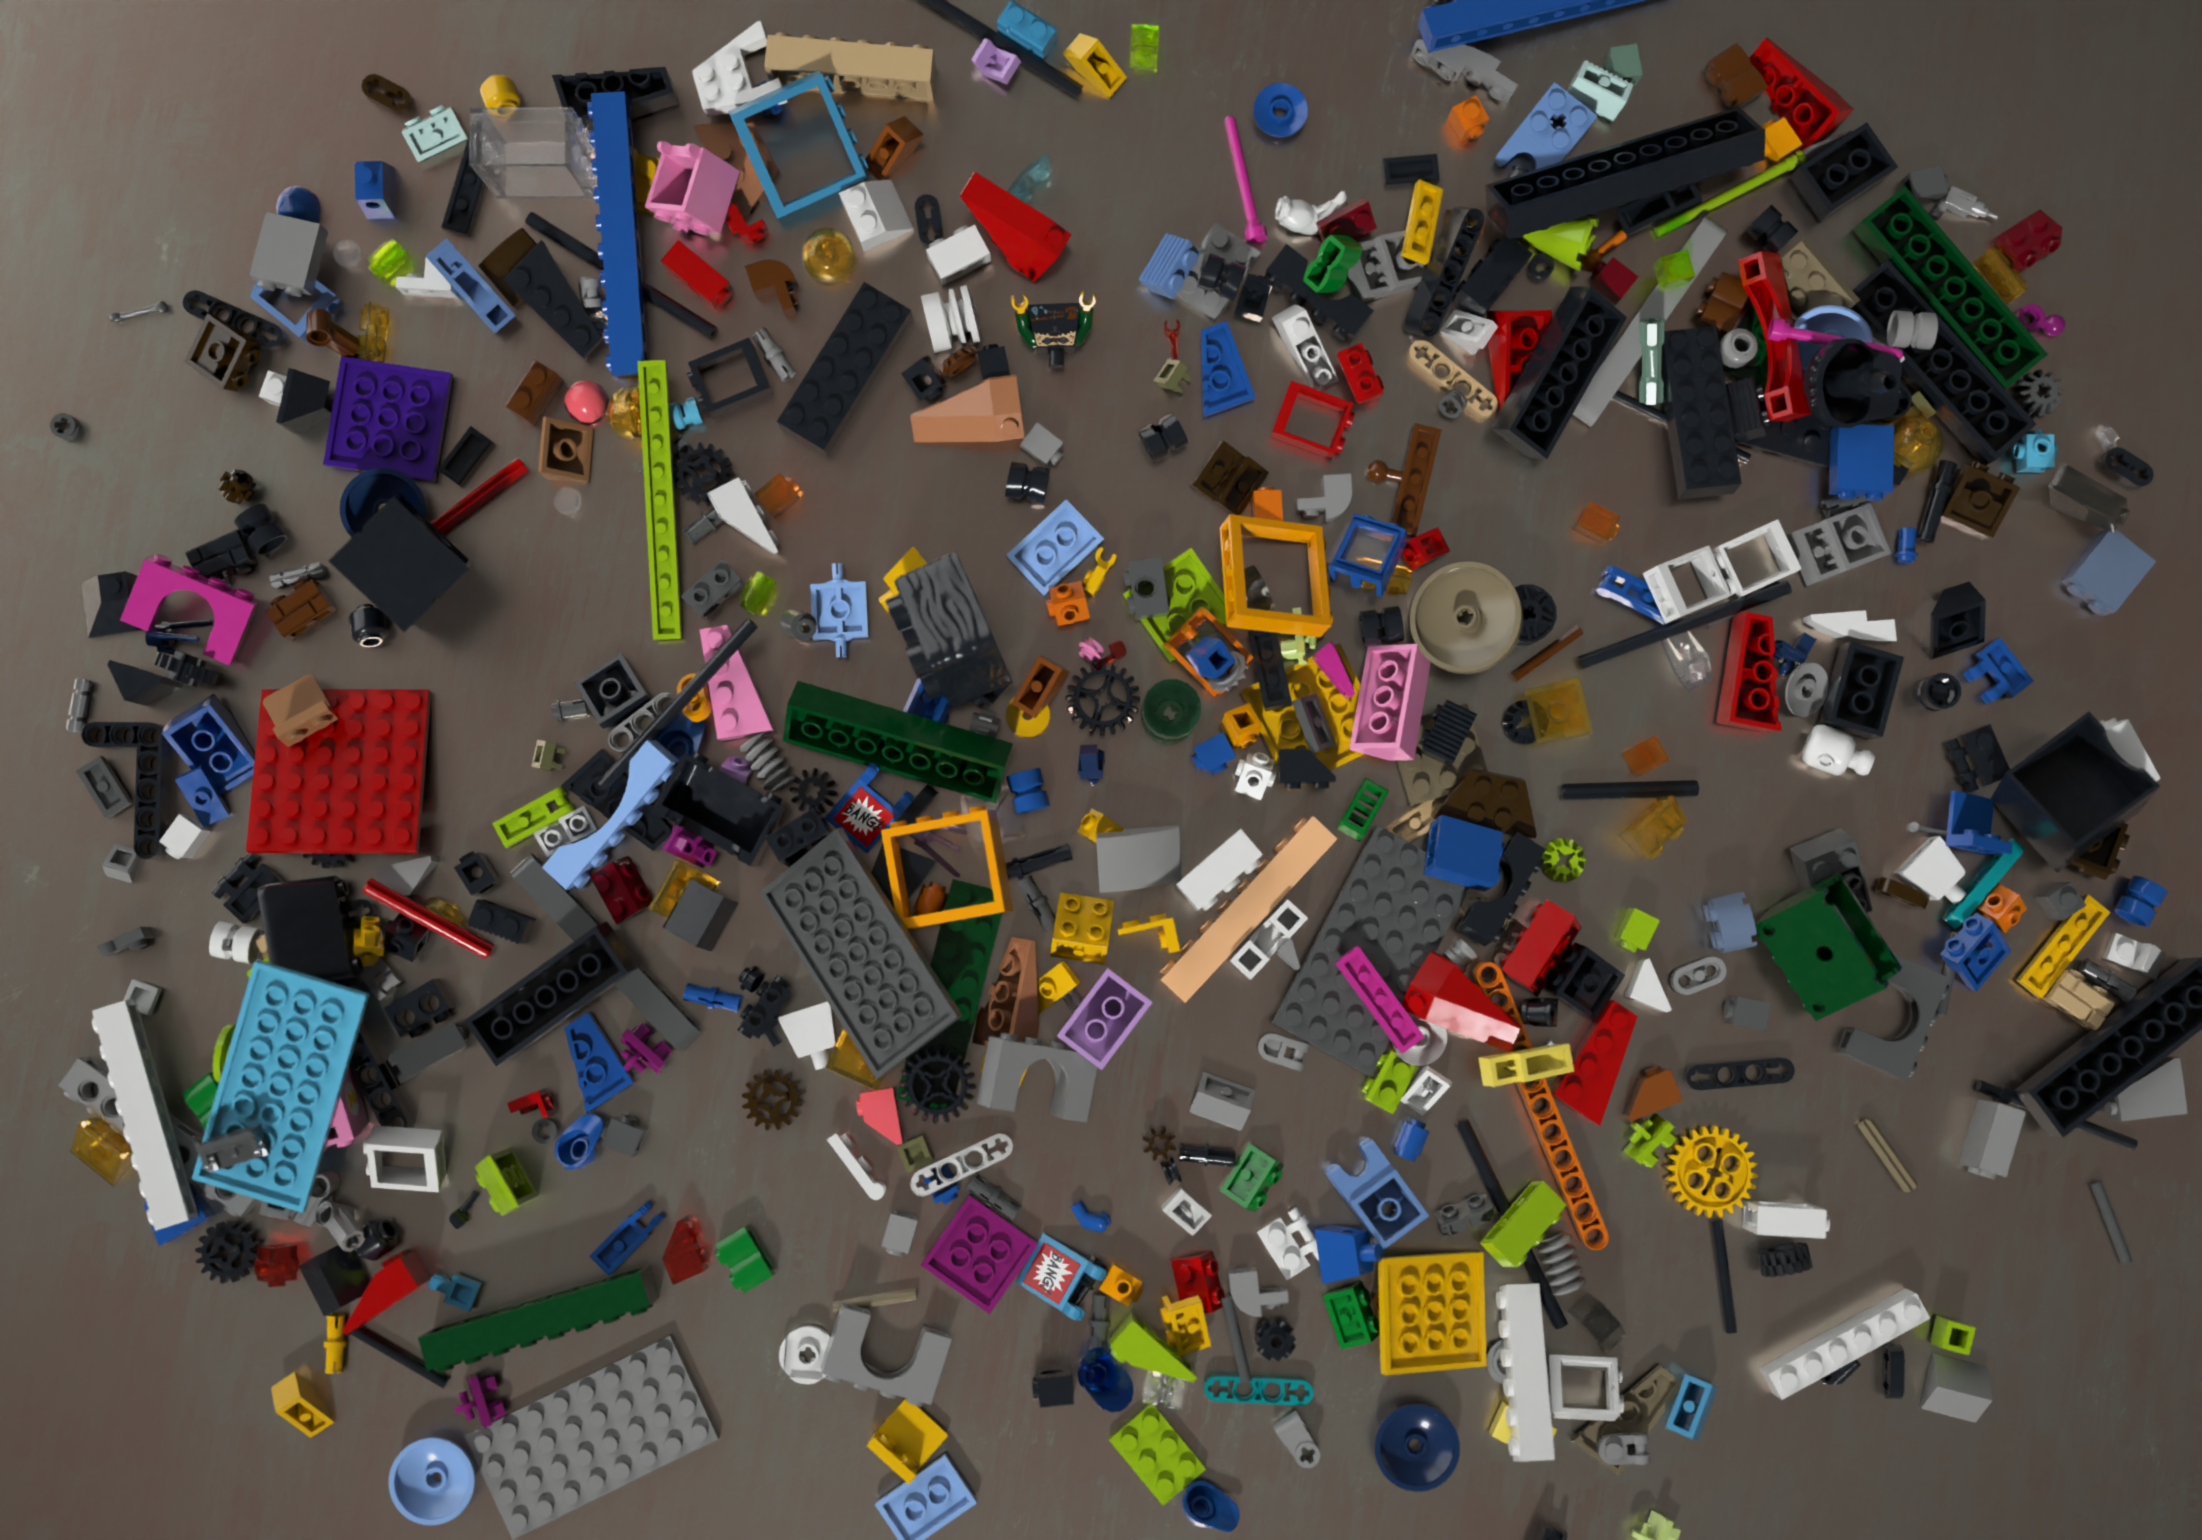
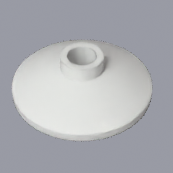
M1407 1012L1425 1037L1403 1054L1399 1053L1392 1043L1393 1048L1403 1061L1411 1065L1424 1066L1431 1064L1443 1054L1446 1048V1028L1427 1022Z

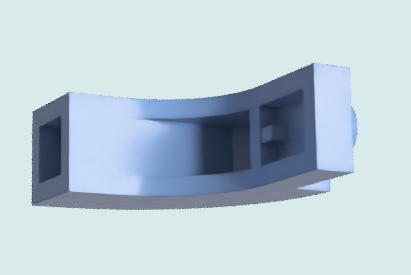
M447 238L426 255L427 259L494 333L516 316Z

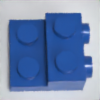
M1975 913L1973 916L1965 919L1962 929L1955 937L1947 940L1944 950L1940 955L1948 967L1960 975L1966 986L1977 992L2012 950L1995 923Z

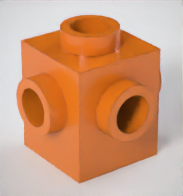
M1081 581L1048 588L1051 597L1050 600H1046L1049 616H1055L1058 626L1090 619Z
M1997 883L1976 909L1980 915L1993 921L2000 931L2006 933L2011 926H2015L2019 922L2021 915L2027 908L2019 894Z

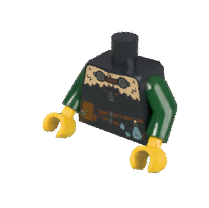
M1083 290L1079 298L1080 303L1028 305L1027 296L1023 293L1024 301L1021 304H1016L1014 296H1011L1012 306L1016 310L1015 318L1018 332L1028 346L1036 349L1037 354H1048L1049 368H1063L1065 366L1064 353H1074L1076 346L1083 344L1092 329L1094 311L1092 307L1097 298L1095 292H1093L1092 301H1085Z

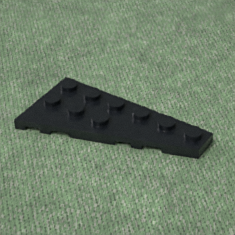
M1765 401L1760 402L1761 411L1767 410ZM1810 414L1788 422L1770 421V426L1765 427L1767 436L1739 443L1754 447L1753 449L1765 450L1780 454V456L1829 468L1830 430L1833 427L1821 424ZM1895 450L1893 465L1894 488L1901 484L1914 464Z

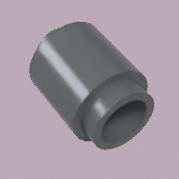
M790 609L780 619L782 631L793 638L808 640L816 632V620L809 613Z

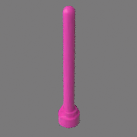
M1228 116L1225 119V124L1248 221L1244 233L1248 244H1256L1268 239L1266 226L1262 225V222L1258 220L1236 119L1233 116Z
M1774 317L1770 322L1767 334L1768 340L1780 342L1781 339L1792 338L1825 345L1835 339L1844 338L1790 327V323H1785L1784 319ZM1864 342L1872 349L1889 353L1898 359L1903 357V351L1899 348ZM1850 346V347H1849V349L1858 351V350H1857L1856 348H1854L1853 346Z

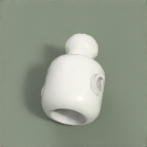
M1819 724L1814 726L1809 733L1803 748L1802 760L1811 767L1833 775H1842L1847 767H1849L1857 774L1865 776L1869 774L1872 768L1875 754L1869 750L1860 751L1855 749L1856 740L1852 735L1827 725Z

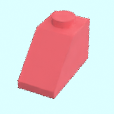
M895 1086L861 1092L860 1099H856L858 1116L863 1115L865 1123L895 1144H903L904 1135Z

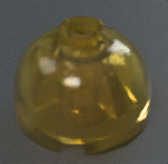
M823 227L813 231L806 238L802 246V261L806 272L813 280L834 285L845 281L853 273L857 253L852 240L843 231L836 228Z
M639 385L623 387L611 396L605 412L606 420L616 435L625 440H642Z
M1922 416L1906 417L1893 425L1894 464L1898 467L1903 465L1906 468H1910L1908 472L1911 473L1923 472L1930 468L1943 451L1944 438L1938 426L1930 419Z

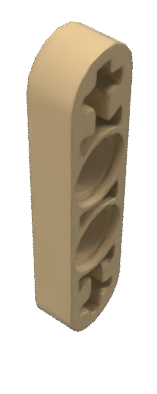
M1418 340L1411 345L1408 351V359L1414 367L1445 392L1456 390L1458 382L1466 381L1471 387L1470 393L1464 395L1467 400L1466 409L1482 419L1489 418L1494 414L1498 407V401L1494 394L1426 340ZM1415 348L1417 350H1421L1422 348H1424L1426 350L1425 356L1429 360H1431L1433 356L1437 358L1433 361L1429 369L1426 367V365L1429 362L1426 358L1421 357L1420 359H1417L1415 357L1417 353L1416 350H1414ZM1438 364L1447 365L1449 375L1445 378L1438 377L1434 371L1435 366ZM1477 390L1479 394L1476 398H1478L1482 402H1484L1486 399L1489 400L1490 404L1488 405V407L1491 410L1485 409L1484 411H1481L1479 409L1481 405L1479 401L1474 399L1472 403H1470L1468 400L1474 395L1475 391Z

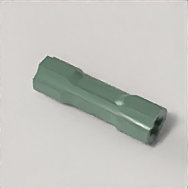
M1658 317L1640 319L1642 376L1639 380V403H1645L1646 405L1664 401V379L1661 370L1662 346L1665 341V319Z

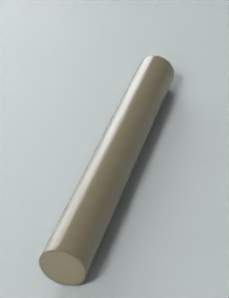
M916 1288L836 1301L832 1302L833 1313H838L842 1302L862 1308L916 1300L917 1291Z

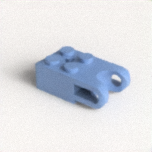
M1554 82L1496 155L1494 163L1504 168L1516 157L1525 156L1532 160L1535 169H1539L1564 161L1594 124L1598 116ZM1561 119L1563 121L1562 125L1565 127L1558 126L1554 129L1552 127L1553 121L1551 120Z
M1365 1137L1359 1143V1150L1365 1160V1168L1360 1175L1355 1177L1349 1176L1337 1164H1329L1324 1168V1171L1359 1222L1368 1231L1375 1244H1380L1383 1250H1385L1429 1217V1215L1372 1139ZM1383 1203L1392 1204L1391 1216L1382 1214Z

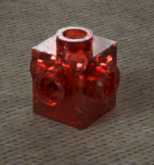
M281 1243L257 1246V1260L254 1264L257 1281L268 1282V1287L286 1286V1281L297 1280V1271L300 1266L297 1256V1245Z

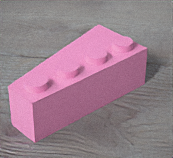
M728 625L699 629L705 664L732 636L733 630ZM739 648L708 682L717 739L722 742L753 737L763 732H766L765 734L777 733L756 687L754 678L746 664L743 653Z

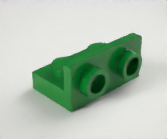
M1249 1143L1220 1191L1245 1209L1255 1212L1265 1204L1268 1197L1267 1193L1271 1186L1280 1180L1284 1164Z
M1362 1281L1356 1282L1351 1287L1327 1292L1323 1295L1341 1350L1371 1343L1380 1335V1323L1377 1316L1373 1314L1370 1305V1293L1364 1288Z

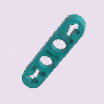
M2014 838L2006 841L2013 843L2012 854H1994L1964 890L1966 896L1957 904H1952L1946 911L1943 920L1952 928H1958L1964 923L1965 919L1973 913L2021 856L2025 848Z
M1211 1374L1204 1380L1203 1384L1206 1397L1215 1402L1303 1406L1310 1403L1314 1395L1310 1382L1300 1377L1251 1375L1252 1380L1248 1382L1252 1385V1392L1245 1397L1240 1396L1236 1392V1387L1241 1382L1239 1374ZM1218 1380L1220 1386L1229 1387L1227 1381L1233 1380L1231 1385L1233 1396H1227L1228 1390L1225 1389L1219 1390L1218 1394L1214 1395L1212 1389H1208V1386H1212L1214 1381ZM1269 1383H1277L1280 1386V1393L1275 1398L1267 1397L1264 1393V1389ZM1284 1383H1289V1390H1297L1299 1385L1302 1384L1304 1389L1308 1390V1394L1305 1393L1302 1399H1298L1296 1393H1288L1289 1398L1284 1399L1286 1393Z

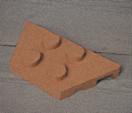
M746 123L771 180L774 182L780 174L779 169L754 123ZM734 124L694 125L693 127L704 148L740 171L732 200L744 220L747 219L750 215L749 212L756 202L763 198L765 192Z

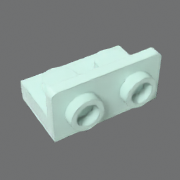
M442 104L429 111L430 117L421 120L417 116L404 123L407 128L401 132L417 162L468 139L452 106L446 108Z

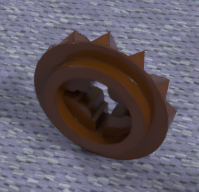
M974 345L964 346L945 359L939 366V372L942 377H952L970 366L976 360L975 356L978 354Z

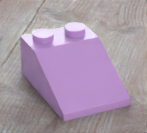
M1107 968L1058 1033L1057 1037L1102 1070L1152 1004V1001Z

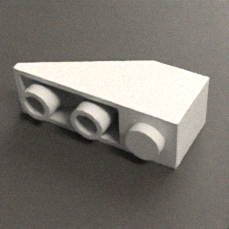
M1294 304L1272 317L1284 344L1311 388L1323 391L1339 381L1306 309Z
M739 477L707 493L720 519L771 554L778 552L776 546L779 545V542L772 530L767 531L763 521L766 520V517L759 505L754 507L750 499L753 493L746 480L741 482Z

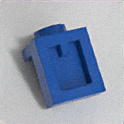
M945 1163L941 1167L942 1175L947 1179L954 1178L955 1175L949 1164ZM935 1168L931 1170L934 1174L927 1179L923 1178L926 1185L934 1180H937V1185L942 1184L936 1176ZM957 1181L932 1193L935 1204L942 1201L945 1205L958 1197L956 1192L961 1189L959 1182Z

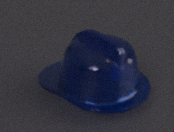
M1098 1347L1087 1351L1079 1362L1077 1375L1080 1386L1089 1393L1096 1404L1103 1410L1111 1413L1124 1410L1132 1401L1134 1393L1133 1383L1129 1375L1109 1350Z

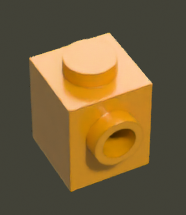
M1785 117L1777 122L1772 119L1761 126L1765 130V157L1771 166L1794 154L1802 145V142Z
M1247 703L1225 712L1219 727L1224 732L1232 749L1240 746L1247 748L1257 741L1262 724L1251 704Z
M1114 1261L1107 1270L1104 1280H1101L1099 1284V1290L1127 1307L1131 1301L1135 1303L1138 1301L1144 1288L1141 1286L1143 1283L1141 1277Z

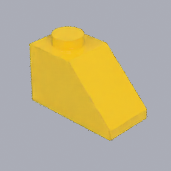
M1080 33L1063 52V55L1077 73L1107 97H1111L1127 78L1101 42L1096 38Z
M293 1372L271 1387L276 1413L308 1437L312 1438L334 1423L333 1416L313 1385L298 1373Z

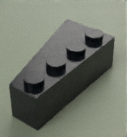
M666 67L629 69L626 72L611 70L603 71L604 73L587 74V72L575 73V75L562 76V74L552 75L567 124L575 137L594 130L593 119H589L587 108L588 102H592L591 93L625 92L630 97L631 119L679 104Z

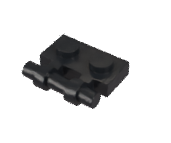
M1991 724L1961 735L1965 743L1963 747L1960 746L1957 738L1946 742L1950 750L1948 755L1951 761H1955L1960 773L1958 778L1961 784H1965L1968 793L1979 789L1975 780L1977 777H1980L1983 786H1987L2002 780L2005 773L2010 770ZM1967 754L1970 755L1975 766L1973 770L1970 769L1965 756Z
M249 853L244 858L240 857L234 863L235 867L227 876H222L217 881L218 885L211 892L218 899H221L227 893L230 898L223 906L243 924H247L260 910L258 888L271 883L284 882L266 864H261L255 870L252 865L259 857L256 854ZM244 874L248 879L237 888L235 883Z

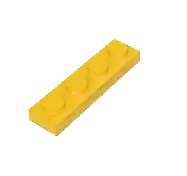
M2089 894L2082 897L2086 906L2063 920L2016 979L2017 982L2037 998H2043L2110 914L2109 910Z

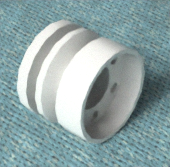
M967 285L960 286L962 299L956 300L953 288L949 289V302L943 303L939 292L921 296L934 353L952 349L953 335L958 336L962 346L967 345L964 335L966 332L971 333L973 344L980 342V321L975 301L969 293Z

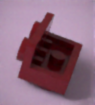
M1365 197L1316 222L1320 234L1317 239L1320 245L1330 235H1346L1356 240L1377 228L1369 201Z
M2039 209L1995 237V246L2013 260L2012 270L2015 273H2019L2025 268L2033 266L2036 261L2047 254L2054 253L2060 247L2063 227Z
M629 856L610 862L590 876L616 925L655 904L650 891L645 886L635 864Z

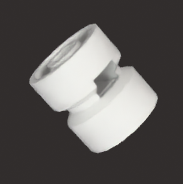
M219 921L215 925L210 937L209 953L213 957L230 959L233 956L234 961L253 964L260 952L255 938L261 936L262 931L259 928L242 926L239 929L237 924Z

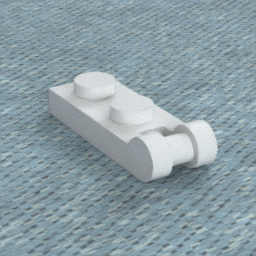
M838 1131L827 1139L868 1196L873 1200L881 1199L886 1193L887 1186L883 1181L874 1179L869 1172L872 1170L871 1165L864 1156L858 1157L854 1152L855 1144L846 1133L842 1135Z

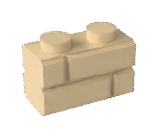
M2073 969L2069 971L2064 970L2042 999L2085 1029H2099L2105 1020V1016L2109 1014L2115 1005L2113 1001L2107 998L2109 993L2099 986L2093 985L2091 987L2085 983L2086 977Z

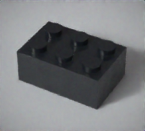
M1866 122L1801 165L1790 178L1818 219L1822 221L1886 179L1898 166Z
M1851 641L1840 645L1819 724L1871 740L1883 737L1904 657Z

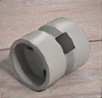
M1894 310L1890 315L1887 326L1888 346L1907 348L1911 344L1912 348L1930 350L1937 337L1938 319L1936 314L1921 312L1914 316L1911 311Z

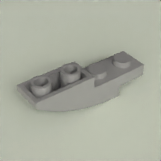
M1423 39L1415 42L1411 55L1414 56L1418 63L1434 68L1443 79L1452 80L1457 83L1463 74L1468 82L1475 86H1482L1496 100H1504L1508 103L1518 87L1517 83L1497 71L1501 63L1500 60L1474 47L1463 44L1428 53Z

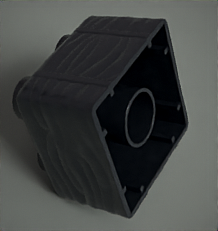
M956 550L895 579L894 583L899 594L885 601L898 631H901L907 644L905 651L917 678H920L930 700L944 695L950 706H957L1013 683Z

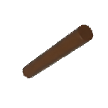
M1578 625L1573 627L1510 673L1511 677L1516 682L1583 635L1582 629Z

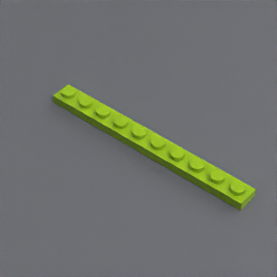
M637 361L653 640L682 639L667 361Z

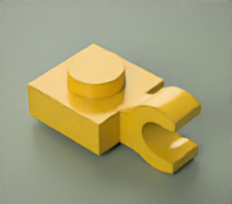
M1102 547L1095 554L1097 566L1094 572L1089 570L1082 582V585L1086 586L1084 593L1093 599L1108 570L1116 562L1115 554L1112 555L1109 561L1101 559V554L1104 551Z

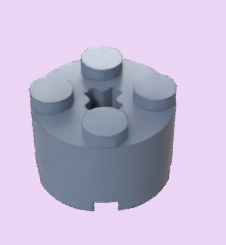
M1744 892L1711 898L1708 900L1707 905H1703L1705 919L1707 922L1710 921L1712 923L1714 931L1709 933L1713 949L1717 948L1722 954L1757 946V941H1753L1751 936L1757 935L1750 904L1744 905L1741 899L1746 897Z

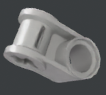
M1297 1410L1272 1425L1282 1443L1288 1448L1301 1467L1312 1468L1318 1464L1320 1460L1318 1444ZM1306 1447L1307 1450L1313 1449L1311 1451L1312 1457L1302 1456V1448Z

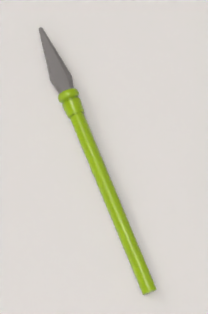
M1852 131L1811 145L1803 151L1797 150L1794 154L1783 159L1782 162L1655 226V234L1657 237H1660L1776 176L1798 168Z

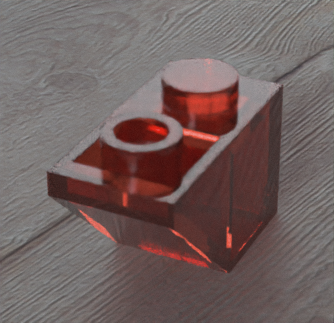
M688 1216L677 1221L662 1257L673 1285L700 1274L709 1268L707 1263L710 1262L707 1250L704 1246L700 1247L696 1238L699 1236L698 1228L693 1220L689 1221Z

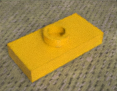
M1064 960L1037 980L1038 1015L1081 983Z

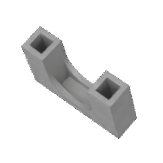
M1002 1032L1000 1037L989 1036L976 1104L1014 1112L1023 1073L1032 1063L1046 1059L1052 1066L1055 1074V1088L1049 1115L1087 1123L1097 1066L1074 1049H1066L1065 1043L1050 1041L1049 1046L1042 1045L1041 1039L1025 1037V1042L1018 1041L1017 1035Z
M842 1302L821 1365L822 1374L826 1375L825 1378L836 1383H841L842 1380L853 1382V1387L868 1391L869 1387L880 1390L879 1394L895 1399L896 1395L907 1398L906 1401L912 1405L922 1406L923 1403L931 1405L952 1341L950 1334L922 1325L910 1361L903 1368L895 1372H877L869 1368L861 1358V1345L871 1317L869 1309Z

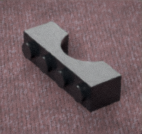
M1286 244L1266 269L1264 277L1274 282L1273 289L1277 291L1281 289L1288 294V299L1293 304L1300 307L1303 306L1311 312L1310 316L1320 324L1326 323L1330 326L1332 333L1343 341L1347 339L1349 342H1352L1371 318L1374 310L1353 294L1337 300L1326 299L1316 294L1303 281L1308 260Z
M1518 831L1513 834L1504 846V852L1499 862L1504 871L1506 881L1503 894L1496 901H1476L1471 904L1456 929L1484 947L1492 942L1496 943L1505 930L1501 927L1505 919L1510 920L1518 908L1515 902L1519 895L1523 897L1531 886V882L1528 881L1533 872L1536 874L1542 867L1545 859L1541 857L1546 849Z

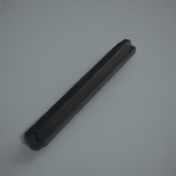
M1696 780L1569 783L1561 785L1560 793L1563 800L1696 797L1699 794V784Z

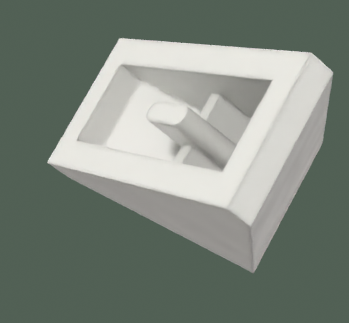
M1650 958L1638 960L1624 997L1660 1012L1671 1011L1672 1009Z
M1427 1065L1421 1066L1407 1087L1401 1102L1423 1116L1451 1086L1452 1082Z
M1181 1185L1161 1205L1162 1210L1192 1236L1212 1216Z

